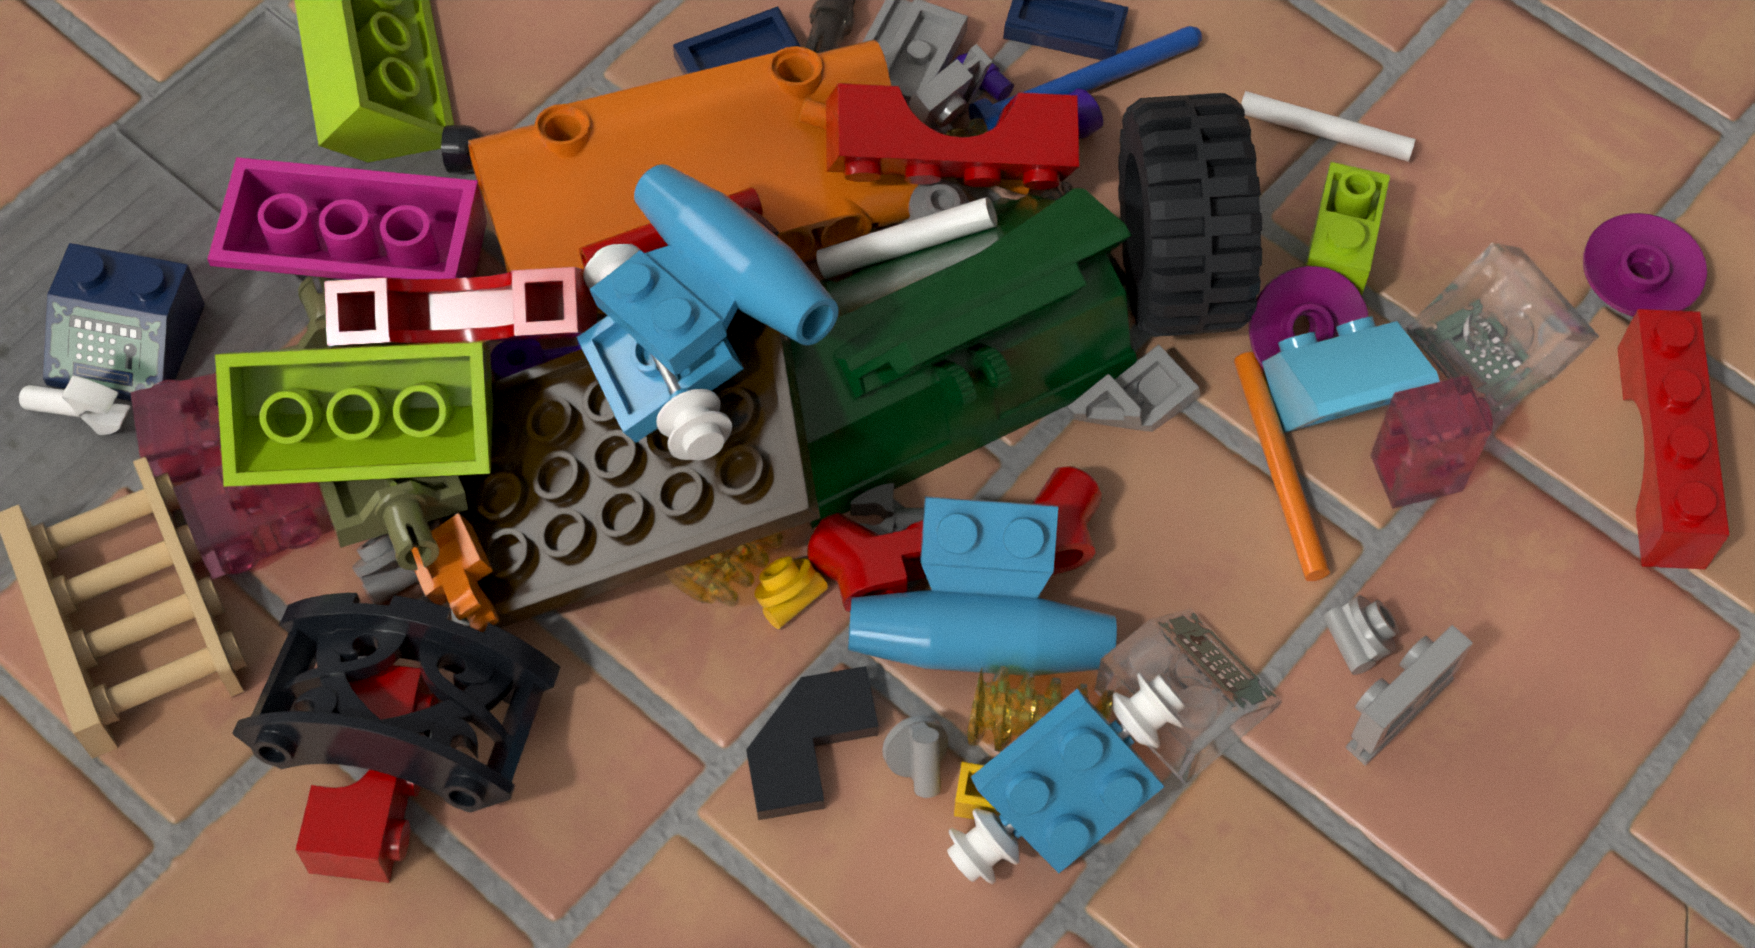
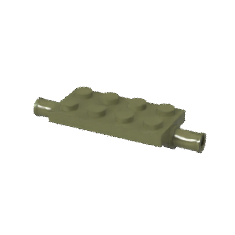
M311 276L301 282L298 287V296L304 305L309 319L307 331L297 345L279 350L335 347L327 346L324 281H335L334 278L318 277L323 293H317ZM458 475L317 482L340 548L389 534L396 553V561L405 570H418L411 551L413 547L418 549L424 568L432 564L439 556V547L432 536L428 521L468 510L465 492Z

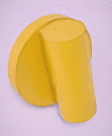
M786 556L775 560L762 570L759 575L761 582L756 587L754 596L763 607L762 611L766 619L776 629H780L828 589V585L808 559L793 560L792 557Z

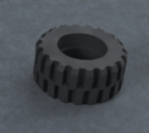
M1226 93L1140 98L1127 107L1123 115V129L1120 130V154L1118 157L1119 219L1126 224L1131 234L1122 243V258L1126 273L1127 293L1130 296V307L1132 315L1135 316V323L1141 331L1152 337L1238 331L1252 320V315L1256 311V295L1260 292L1261 279L1259 273L1260 266H1262L1260 182L1256 170L1255 146L1251 141V128L1249 120L1245 118V110L1238 100Z

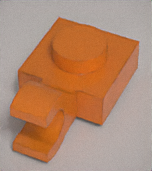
M458 513L431 531L439 547V556L432 564L424 568L418 549L413 547L411 551L418 570L414 571L427 598L438 605H443L448 601L457 619L461 621L466 617L471 628L484 632L488 623L494 625L499 622V618L477 581L491 573L493 569L472 525Z

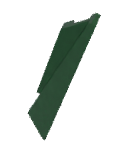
M1083 188L1072 189L836 349L834 359L854 400L1070 299L1087 285L1078 267L1113 251L1128 239L1131 234L1126 224Z

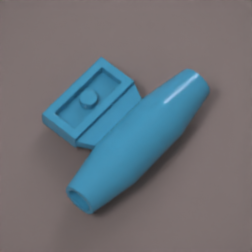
M666 164L652 167L640 178L635 188L634 200L668 246L647 253L641 250L589 289L596 305L675 376L727 336L726 330L737 309L802 345H812L822 340L835 325L839 311L837 303L791 247L724 193Z
M925 496L920 563L932 590L852 597L848 650L933 670L1040 676L1112 669L1116 652L1117 623L1116 617L1113 615L1038 598L1052 573H1054L1058 506Z

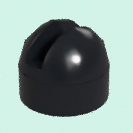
M446 125L444 127L441 149L443 163L448 173L474 171L468 140L484 137L480 130L468 125Z

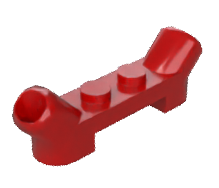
M1074 466L1055 468L1032 503L1058 506L1054 573L1052 575L1068 572L1083 566L1096 553L1087 524L1102 502L1101 491L1097 481L1090 474ZM841 513L826 516L818 524L809 540L807 548L808 559L815 570L838 582L843 607L846 611L850 612L852 597L907 592V582L927 578L920 563L923 520L911 524L903 531L878 535Z

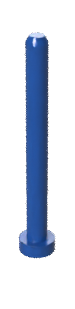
M1186 26L1022 93L1067 95L1077 88L1085 91L1092 90L1196 48L1202 41L1201 31L1197 27ZM1016 95L992 104L986 98L971 103L968 112L976 135L992 130L997 124L1002 109Z

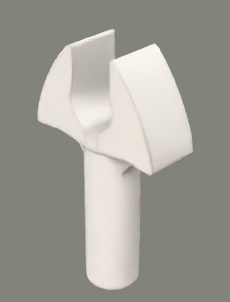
M72 376L65 390L28 385L19 394V403L22 408L31 411L80 417L98 435H107L119 430L131 408L130 405L113 404L118 395L117 391L78 376Z

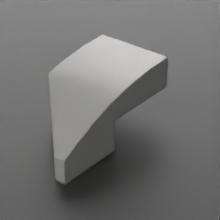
M1158 344L1115 380L1107 374L1070 404L1068 410L1075 420L1153 432L1199 398L1200 390L1199 386Z

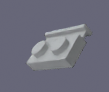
M885 0L863 42L874 39L879 43L885 56L891 85L899 86L908 105L914 92L949 66L967 32L968 16L923 0H913V2L907 0Z
M977 44L970 48L963 64L956 59L914 92L908 107L926 126L950 136L954 130L950 122L957 116L962 117L968 111L969 105L972 103L993 61Z
M1453 625L1435 642L1428 636L1421 638L1400 662L1399 666L1404 671L1391 684L1383 678L1379 679L1357 702L1355 708L1361 715L1351 735L1353 739L1347 744L1346 749L1366 766L1453 681V675L1459 670L1473 642Z

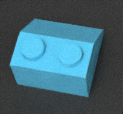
M1373 316L1337 326L1339 337L1317 342L1315 332H1310L1280 341L1278 344L1281 352L1262 362L1284 433L1397 403L1440 385L1437 371L1398 321L1376 326Z

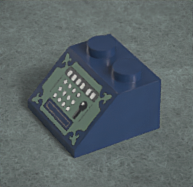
M69 243L47 293L43 380L45 384L66 389L72 376H78L117 391V399L165 407L205 306L188 264Z

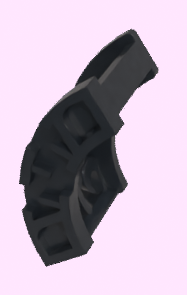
M349 592L305 598L288 604L279 623V626L288 632L286 640L252 715L238 720L232 733L236 738L249 746L255 757L260 761L279 769L311 764H336L374 770L421 786L443 797L451 806L471 813L511 799L515 789V784L512 783L543 693L554 688L561 666L527 642L493 624L488 623L483 633L447 619L450 612L449 607L427 601L394 595L389 606L360 603L358 594ZM399 658L420 662L421 674L426 685L442 702L417 712L381 720L358 698L349 684L350 682L364 680L381 673L392 666ZM440 669L454 673V685L440 673ZM503 700L509 706L501 724L490 710ZM469 723H473L495 742L487 765L477 760L478 740L475 731ZM459 746L466 747L475 755L477 759L455 748Z

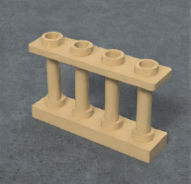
M146 456L133 461L144 489L50 527H46L43 522L33 526L19 504L0 512V534L73 734L92 759L118 748L109 724L120 720L118 713L215 672L218 673L231 697L244 692L236 673L237 670L247 666L243 653L232 630L220 633L214 617L225 612L221 599L210 576L201 580L198 579L193 563L204 558L189 524L177 527L172 514L173 511L183 508L180 498L168 472L156 476ZM154 513L164 538L163 541L66 580L64 575L54 578L49 562L59 558L57 551ZM171 565L175 566L185 591L184 594L88 634L84 629L74 632L68 615L79 611L77 604ZM196 618L206 643V648L107 689L104 683L95 687L89 669L99 665L97 658Z

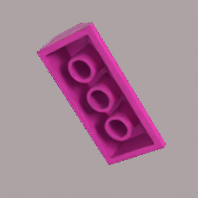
M236 157L207 260L209 265L214 267L346 280L370 278H470L477 270L487 219L478 180Z

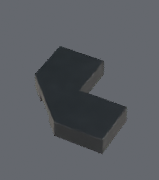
M866 666L801 677L746 749L758 820L825 809L814 747L878 736L879 726Z

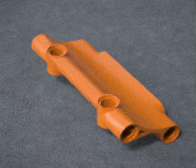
M873 39L821 53H816L808 48L799 46L786 47L774 53L568 104H556L545 108L537 116L535 124L468 140L474 173L496 231L507 273L511 270L562 267L584 269L579 255L580 247L650 223L635 203L634 192L640 178L649 169L660 164L669 165L725 195L753 187L761 201L762 216L779 231L777 237L791 247L803 262L817 259V250L870 234L872 226L878 229L909 219V201L918 184L905 182V175L882 174V178L876 181L853 182L845 179V173L827 172L826 130L798 121L805 98L826 104L827 98L838 83L892 86L881 46ZM597 306V313L606 314Z

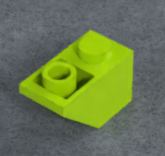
M1330 162L1304 266H1319L1340 273L1353 283L1362 296L1371 270L1390 175Z

